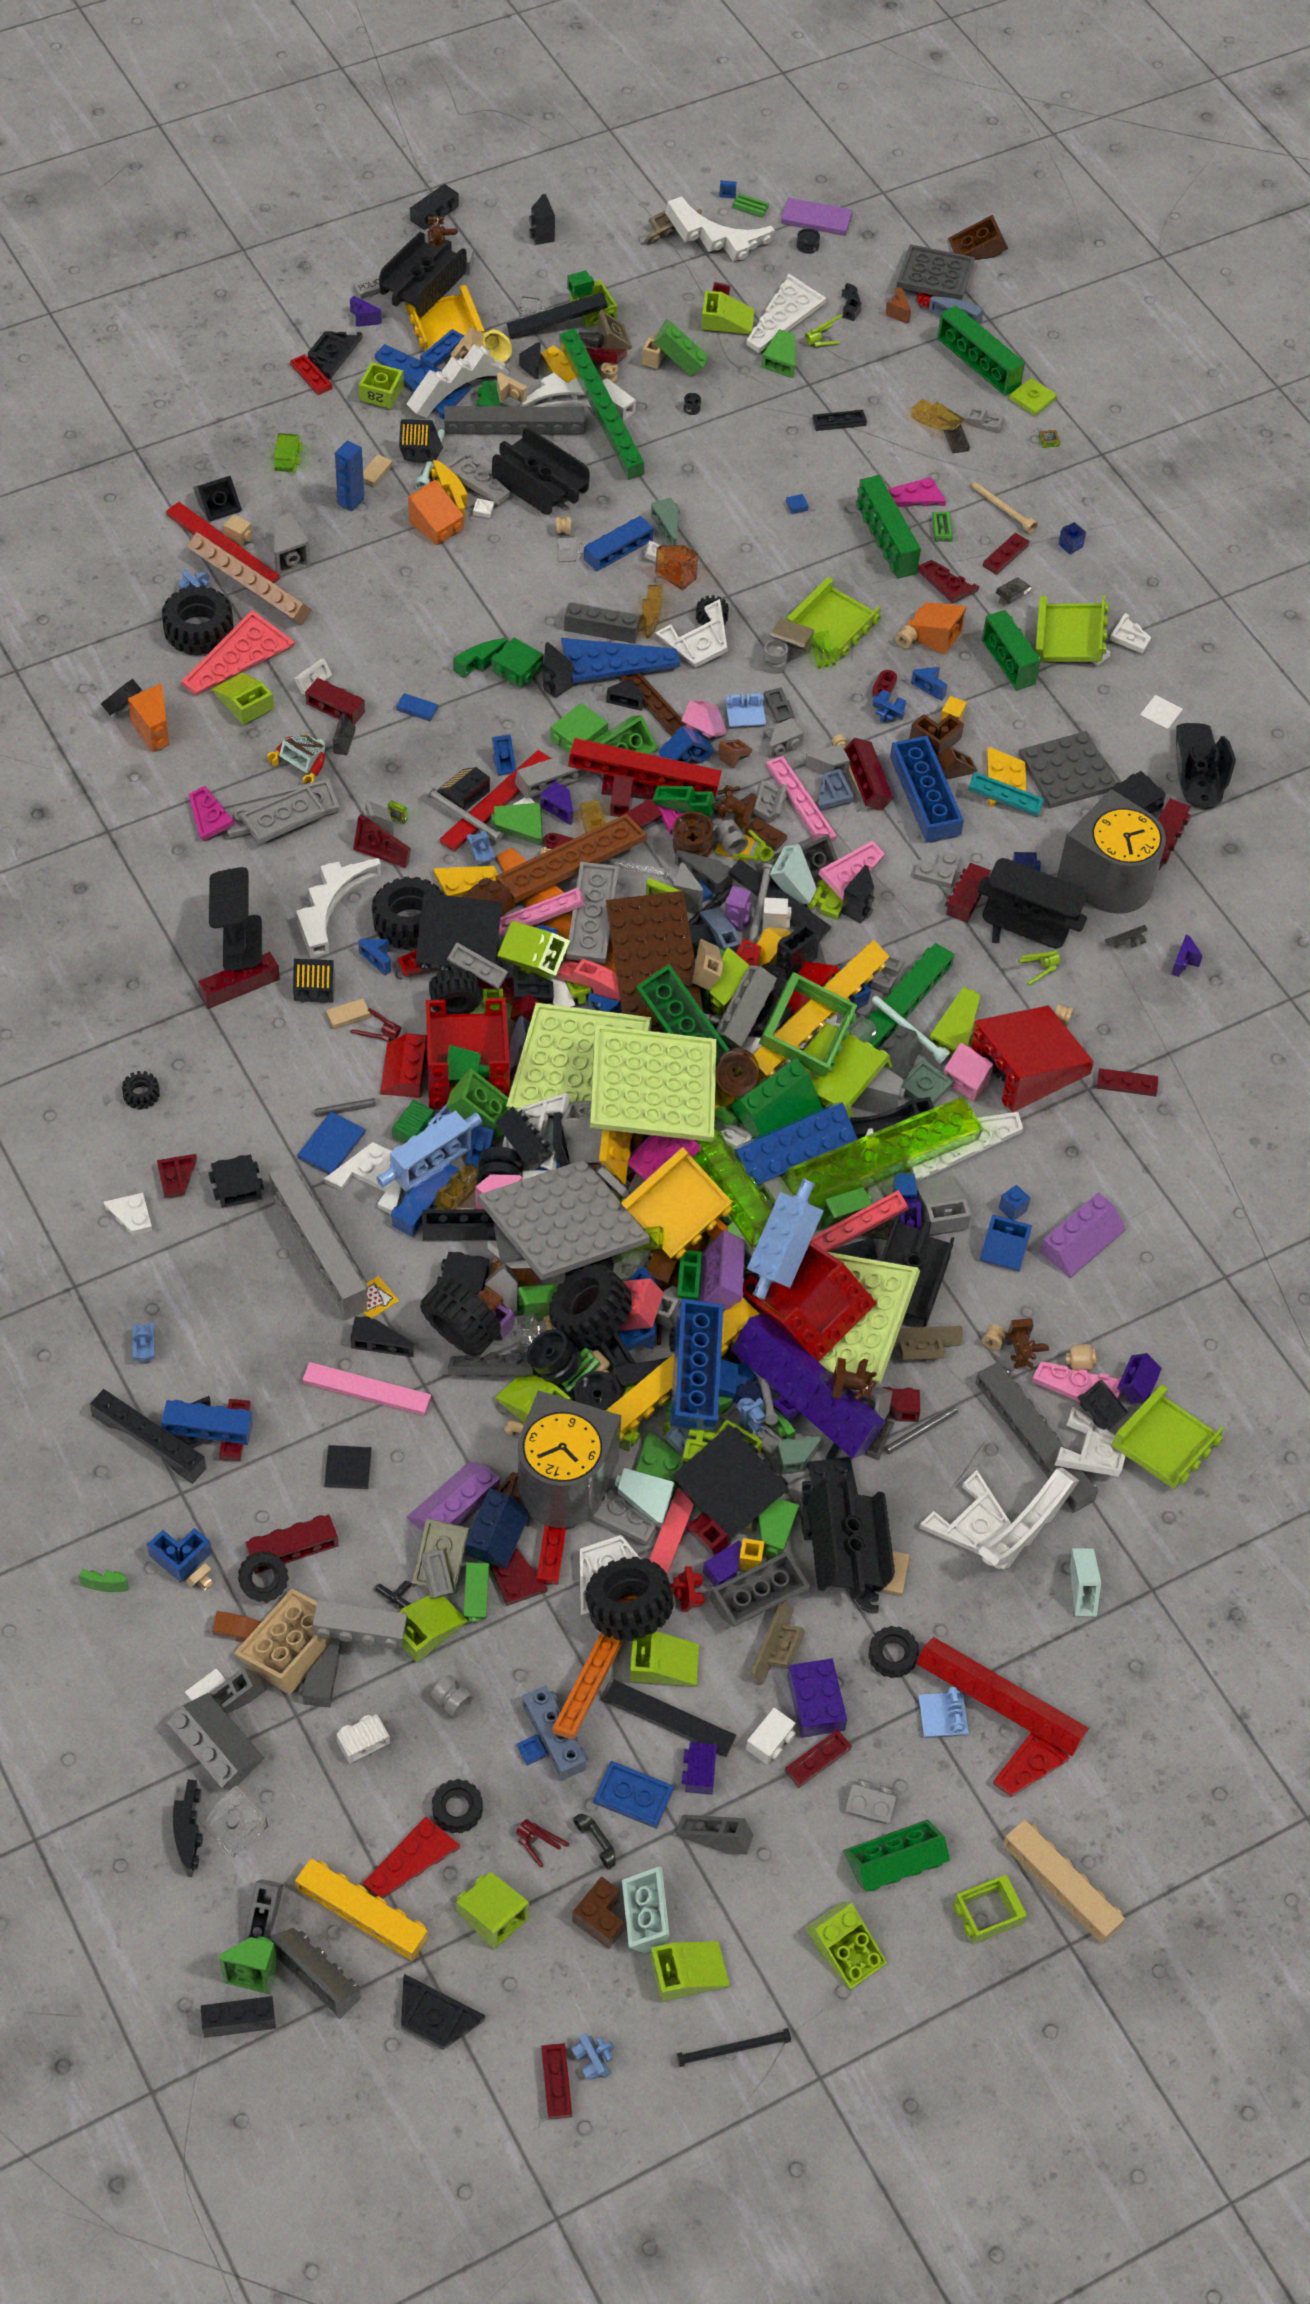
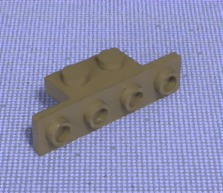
M701 208L698 209V210H696V212L699 213V214H701V213H702ZM665 211L648 220L654 232L650 233L644 242L646 244L649 242L655 243L661 236H669L676 229Z
M962 1326L900 1328L893 1349H900L902 1360L913 1361L916 1359L934 1360L944 1358L945 1350L943 1346L962 1345L963 1329Z
M788 1601L779 1604L776 1608L773 1621L768 1627L765 1640L761 1644L757 1659L752 1665L751 1675L758 1684L763 1685L770 1667L788 1669L789 1665H792L805 1634L803 1627L788 1625L793 1614V1608Z

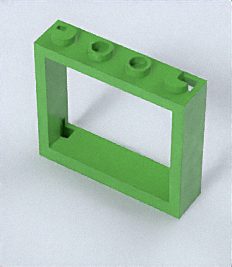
M793 972L780 995L758 1044L791 1061L797 1057L805 1068L823 1077L827 1071L831 1072L836 1062L833 1058L835 1055H839L843 1047L840 1044L841 1040H845L849 1034L850 1029L847 1027L856 1018L854 1012L857 1005ZM794 990L843 1015L823 1061L773 1036Z

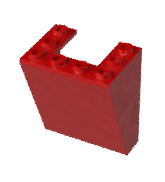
M486 998V1013L446 1014V1000H426L429 1108L441 1110L447 1104L450 1092L453 1090V1088H449L447 1062L449 1045L480 1053V1064L489 1065V1077L483 1078L509 1098L510 1061L506 998ZM493 1004H499L501 1005V1008L498 1010H493L490 1008V1006ZM432 1006H440L442 1008L438 1012L430 1010Z
M1049 1005L975 1021L970 1047L982 1057H985V1053H987V1055L994 1059L998 1069L1005 1073L1006 1080L1001 1100L1004 1106L1008 1107L1012 1113L1091 1074L1094 1061Z
M812 1241L809 1243L790 1288L774 1281L770 1285L765 1300L759 1299L753 1295L754 1290L751 1293L745 1290L746 1286L750 1283L754 1284V1290L757 1286L758 1281L752 1274L744 1280L742 1288L743 1297L749 1301L752 1307L765 1314L818 1362L877 1304L843 1262Z

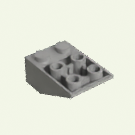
M953 1176L916 1182L917 1198L921 1202L924 1222H931L928 1235L968 1229L971 1219L970 1210L966 1198Z

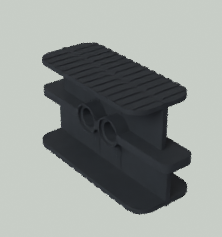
M419 232L381 269L379 275L380 294L385 295L392 291V305L397 307L405 301L417 307V315L419 317L424 316L465 274L467 267L466 249L462 248L457 253L453 252L452 242L449 240H445L437 248L425 242V234Z
M529 427L523 429L522 438L513 445L506 441L501 442L499 447L500 455L495 454L492 457L493 478L497 479L509 491L545 515L552 513L553 504L562 497L575 504L579 500V491L586 492L589 489V468L583 462H580V460H577Z
M998 859L990 877H983L977 889L978 893L988 897L982 913V917L986 922L1055 949L1063 946L1070 929L1081 932L1087 920V917L1081 914L1087 899L1085 889L1010 859Z
M237 867L212 873L209 878V926L214 929L223 928V968L227 971H235L257 966L262 962V919L259 915H249L248 869L246 867Z
M897 1215L880 1261L917 1267L920 1270L905 1314L924 1320L923 1326L926 1327L950 1260L954 1237L951 1238L950 1243L929 1237L927 1235L931 1222L925 1221L921 1230L899 1223L900 1216Z
M844 1478L838 1487H830L827 1480H821L808 1496V1512L818 1590L825 1591L829 1586L849 1588L851 1599L856 1600L864 1594L865 1585L873 1586L875 1592H881L892 1581L895 1574L885 1493L878 1491L874 1496L853 1494L852 1480L849 1478Z

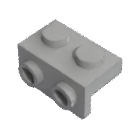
M762 780L757 788V800L752 813L769 823L774 818H778L783 811L781 806L787 796L785 793L787 786L783 784L777 789Z
M602 1164L595 1170L596 1174L620 1202L621 1199L629 1196L628 1189L631 1183L627 1179L626 1184H621L616 1176L612 1175Z
M858 1779V1782L853 1781L845 1811L890 1823L897 1793L893 1792V1788L883 1785L880 1788L871 1786V1782Z

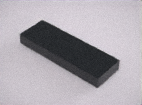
M863 410L813 414L812 416L815 431L862 427L867 424Z

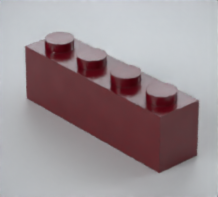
M854 737L844 750L850 760L849 765L866 807L883 810L892 801L893 796L872 742Z
M1169 798L1158 819L1166 836L1165 847L1158 870L1161 869L1163 864L1168 863L1171 855L1169 854L1170 850L1174 851L1178 842L1176 841L1177 837L1181 838L1184 832L1183 826L1184 824L1188 825L1191 818L1189 814L1191 806Z
M271 952L262 955V962L257 966L235 971L224 970L199 980L200 996L208 1009L280 980L279 965Z
M330 1514L316 1516L304 1523H295L283 1530L276 1529L270 1534L255 1536L245 1542L248 1556L253 1555L255 1552H271L278 1556L284 1564L339 1546L338 1535ZM260 1566L254 1570V1574L271 1568Z

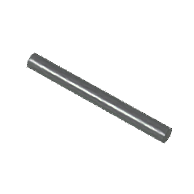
M955 1406L950 1407L885 1447L886 1452L891 1454L958 1413Z

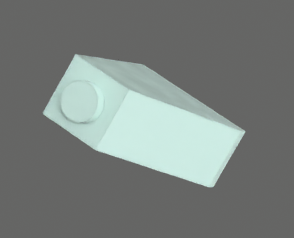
M799 844L784 846L770 876L784 892L800 904H809L817 888L801 846Z
M624 1468L622 1474L618 1473L615 1486L618 1487V1494L657 1524L658 1528H662L673 1493L674 1482Z
M1072 1548L1070 1572L1075 1616L1097 1617L1101 1578L1094 1549Z

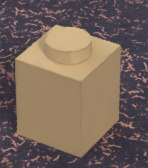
M233 515L223 525L224 535L240 546H243L252 538V524L236 515Z

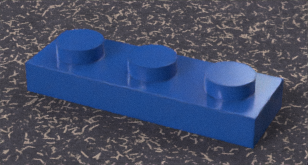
M453 329L450 330L420 356V361L434 369L450 355L464 335Z

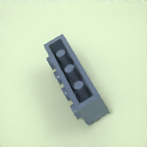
M547 1685L522 1695V1706L560 1780L563 1781L585 1771L588 1757L585 1750L579 1748L577 1735L574 1740L553 1734L552 1728L561 1710L557 1706L558 1699L555 1692H550Z

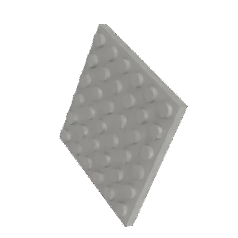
M583 1160L478 1195V1202L541 1281L648 1244L650 1240L649 1235L621 1204L591 1166Z

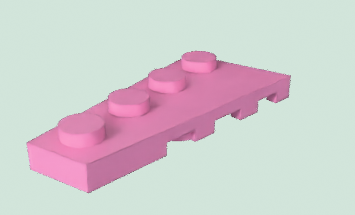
M872 840L820 869L818 875L843 901L844 889L863 866L867 865L871 871L881 861L885 853Z
M1041 1361L1032 1382L1080 1402L1077 1397L1085 1393L1099 1380H1103L1118 1399L1121 1392L1117 1387L1122 1377L1116 1379L1109 1377L1107 1374L1100 1373V1375L1087 1373V1370L1082 1369L1075 1371L1068 1369L1067 1366Z

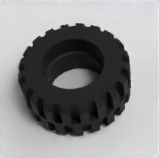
M193 585L187 589L185 587L181 588L179 592H174L171 598L169 597L165 601V605L162 608L164 635L168 643L180 652L185 651L186 654H209L234 628L230 601L227 597H224V594L220 591L216 592V589L212 587L206 588V586L202 585L195 587ZM199 616L210 619L201 624L185 622L190 618Z
M407 876L404 879L396 878L393 879V882L384 884L383 888L376 892L372 900L373 924L380 939H388L389 945L393 944V947L398 949L400 947H403L405 950H410V948L417 949L421 913L415 916H400L397 914L410 909L422 911L424 893L444 895L436 884H431V881L427 879L421 880L420 877L410 878Z
M587 1265L583 1269L575 1270L571 1276L568 1275L562 1284L558 1285V1290L556 1293H553L552 1302L549 1304V1318L557 1330H561L577 1347H593V1345L598 1346L602 1344L604 1340L608 1341L615 1332L618 1333L621 1330V1325L626 1323L627 1315H630L632 1297L627 1285L609 1267Z
M444 1278L439 1280L421 1300V1312L425 1315L426 1320L430 1322V1325L446 1341L453 1344L458 1350H462L465 1354L470 1356L481 1355L500 1334L501 1324L498 1318L495 1317L494 1312L476 1294L471 1292L469 1288L464 1287L454 1279Z
M623 1557L619 1561L612 1560L608 1562L607 1566H601L597 1570L598 1573H594L587 1583L585 1598L591 1621L599 1632L609 1638L613 1636L615 1640L623 1638L627 1641L637 1637L639 1639L645 1638V1635L655 1633L658 1627L662 1628L672 1614L674 1602L667 1573L660 1565L654 1561L651 1562L649 1559H640L639 1557L627 1559ZM642 1595L632 1601L617 1602L626 1596Z

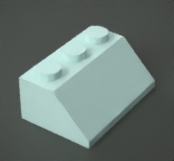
M659 1866L622 1880L629 1948L645 1954L651 1952V1947L666 1944L670 1936L662 1867Z

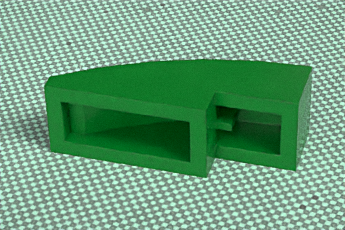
M501 638L483 642L461 652L453 658V671L463 678L476 668L483 672L492 665L491 659L493 655L503 649L507 639Z
M657 786L653 797V802L663 807L683 813L699 812L706 816H712L713 804L716 803L713 792H695L693 786Z
M686 1250L687 1252L679 1260L677 1298L698 1300L702 1252Z

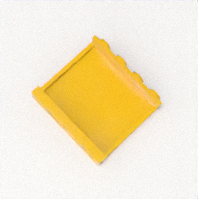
M467 285L460 286V294L441 297L422 317L417 315V307L405 303L406 313L410 314V323L414 325L415 336L419 337V347L423 348L424 352L452 329L464 336L470 328L485 333Z
M683 1147L621 1202L672 1260L675 1258L680 1259L687 1252L686 1248L690 1244L693 1246L702 1239L701 1234L706 1230L711 1231L718 1224L717 1220L721 1216L726 1217L733 1211L732 1206L734 1205L733 1201L729 1199Z

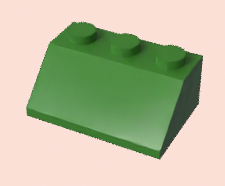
M668 319L664 321L653 342L690 376L702 369L709 357Z
M642 715L630 716L592 741L645 754H650L658 749Z
M470 1068L450 1092L446 1108L451 1112L456 1111L464 1120L476 1112L482 1119L481 1125L495 1129L493 1140L503 1135L495 1122L508 1111L506 1107L508 1097Z
M250 1937L220 1954L219 1962L225 1984L270 1994L278 1969L274 1943L270 1939Z

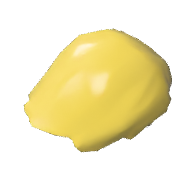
M491 329L483 333V346L490 350L489 354L496 361L499 359L503 363L506 362L512 355L510 339L499 330Z

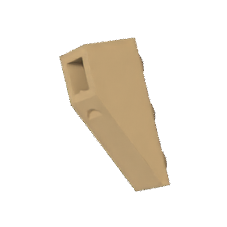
M658 332L649 337L642 348V365L658 369L666 355L665 352L653 343Z
M700 939L692 983L710 991L721 977L723 960L719 947Z

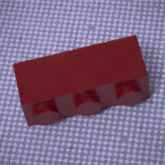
M318 677L305 691L307 705L351 726H354L365 713L364 699Z
M971 862L967 869L963 868L960 882L955 883L952 891L953 895H949L946 900V915L968 923L982 896L977 891L983 877L989 878L991 870Z

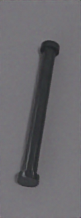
M785 2028L783 2032L685 2054L679 2052L677 2053V2061L679 2067H684L686 2063L783 2041L790 2043L791 2036L789 2029Z

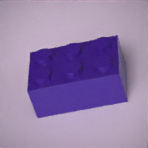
M833 1658L789 1665L787 1679L801 1738L829 1734L837 1729L840 1732L845 1731L847 1716Z

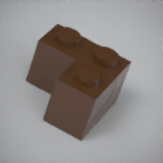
M923 714L912 724L909 739L928 736L936 756H938L948 746L952 747L962 738L964 723L949 714L937 724Z
M601 1876L573 1910L572 1922L606 1948L610 1949L623 1933L624 1921L611 1912V1909L619 1901L620 1890Z

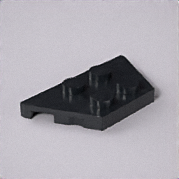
M324 331L309 350L308 358L331 379L362 340L363 334L357 332V335H347V332Z
M406 1974L403 1976L401 2029L444 2050L484 2022L486 2015Z

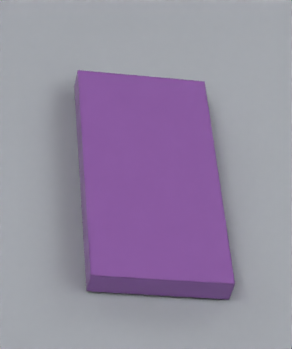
M788 197L781 223L846 236L853 209Z

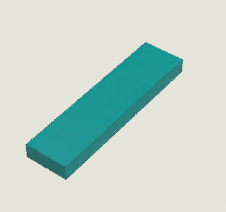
M977 772L973 773L967 789L1038 817L1044 801L1042 797Z

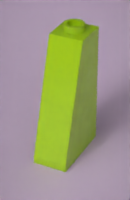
M964 986L929 1037V1040L937 1047H945L950 1052L948 1055L950 1058L960 1043L966 1046L969 1045L981 996L976 991Z

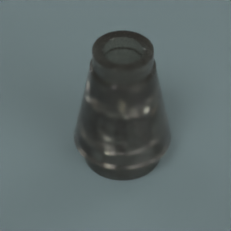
M599 332L578 333L584 345L602 347L604 338Z

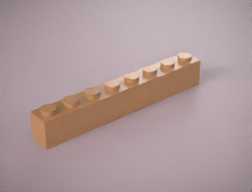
M198 532L195 533L187 545V548L300 624L304 623L312 611L311 608Z

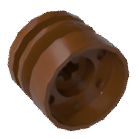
M687 812L680 815L673 825L674 853L676 854V851L681 850L709 857L713 848V826L711 820L699 812Z
M741 1048L730 1049L725 1052L718 1061L715 1074L717 1084L721 1090L733 1096L745 1095L752 1091L757 1084L759 1075V1064L754 1054ZM740 1066L742 1072L735 1074V1069Z

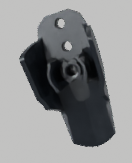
M1183 723L1177 725L1176 756L1182 793L1186 801L1194 807L1197 806L1200 809H1208L1210 806L1215 807L1222 802L1224 790L1229 786L1236 763L1230 741L1225 736H1221L1215 744L1211 726L1206 724Z

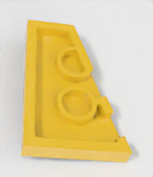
M553 345L541 353V359L550 372L555 373L566 383L576 378L564 353Z
M494 866L433 868V873L443 894L455 897L466 896L469 890L481 879L489 878L496 882L495 876L498 875Z

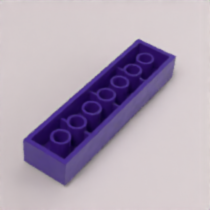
M765 1314L750 1317L730 1349L756 1374L767 1380L774 1390L852 1459L866 1454L886 1422L861 1399L855 1400V1394L850 1389L843 1388L840 1399L832 1397L833 1374Z

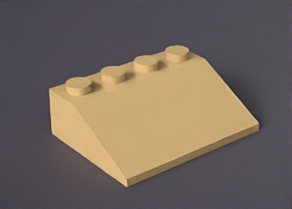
M291 1589L234 1654L273 1686L290 1695L306 1677V1674L335 1637L320 1638L316 1634H312L317 1601Z

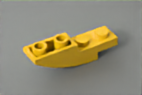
M433 460V468H431L432 478L438 481L464 515L465 521L467 492L463 484L447 466L438 460Z

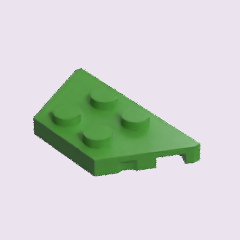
M648 1431L636 1471L672 1481V1475L684 1464V1461H682L683 1457L654 1433ZM674 1483V1489H673V1493H672V1496H671V1499H670V1500H673V1497H674V1494H675V1491H676V1487H677V1486L675 1485V1483Z

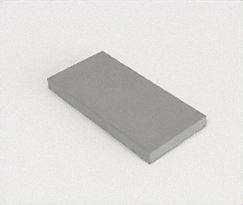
M306 785L240 814V817L256 842L261 844L325 816L326 810L311 788Z

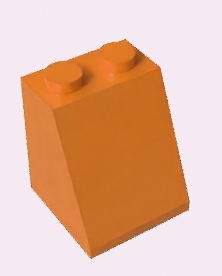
M433 480L408 496L409 523L436 545L448 540V538L464 529V515L438 481Z
M925 602L922 608L919 607L917 609L915 617L910 619L907 625L917 631L918 638L915 641L945 655L962 633L966 607L962 605Z
M160 683L127 698L131 724L152 752L170 745L162 684Z

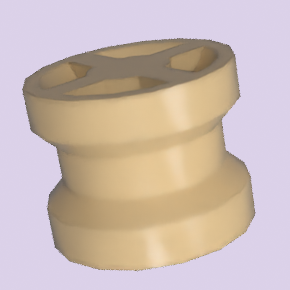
M609 362L602 364V381L608 378L615 383L618 379V366L615 363Z
M556 516V534L566 533L570 535L571 517L561 518Z
M905 625L901 632H898L895 636L896 643L902 648H909L912 642L918 638L917 631L913 627Z
M1058 1003L1055 1014L1065 1026H1068L1074 1007L1070 1006L1067 1008L1063 1004Z
M990 1324L986 1330L987 1334L983 1336L981 1341L987 1348L999 1350L1002 1347V1341L1007 1336V1332L1001 1326Z

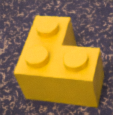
M768 927L762 932L761 938L756 944L761 946L757 966H762L764 963L776 965L777 944L782 937L791 934L787 929Z

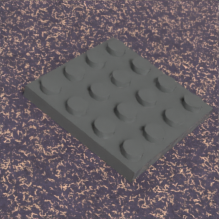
M910 244L896 287L938 297L962 300L975 257Z
M1087 731L1019 749V756L1025 762V767L1049 809L1108 793L1117 783Z

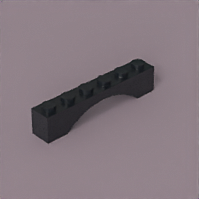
M931 1097L910 1100L893 1110L866 1117H850V1121L857 1139L860 1140L865 1139L868 1129L871 1128L873 1129L874 1136L899 1133L904 1128L934 1124L936 1112Z
M103 1389L90 1403L92 1417L107 1427L120 1430L142 1442L161 1457L178 1475L193 1484L206 1470L205 1456L107 1390Z

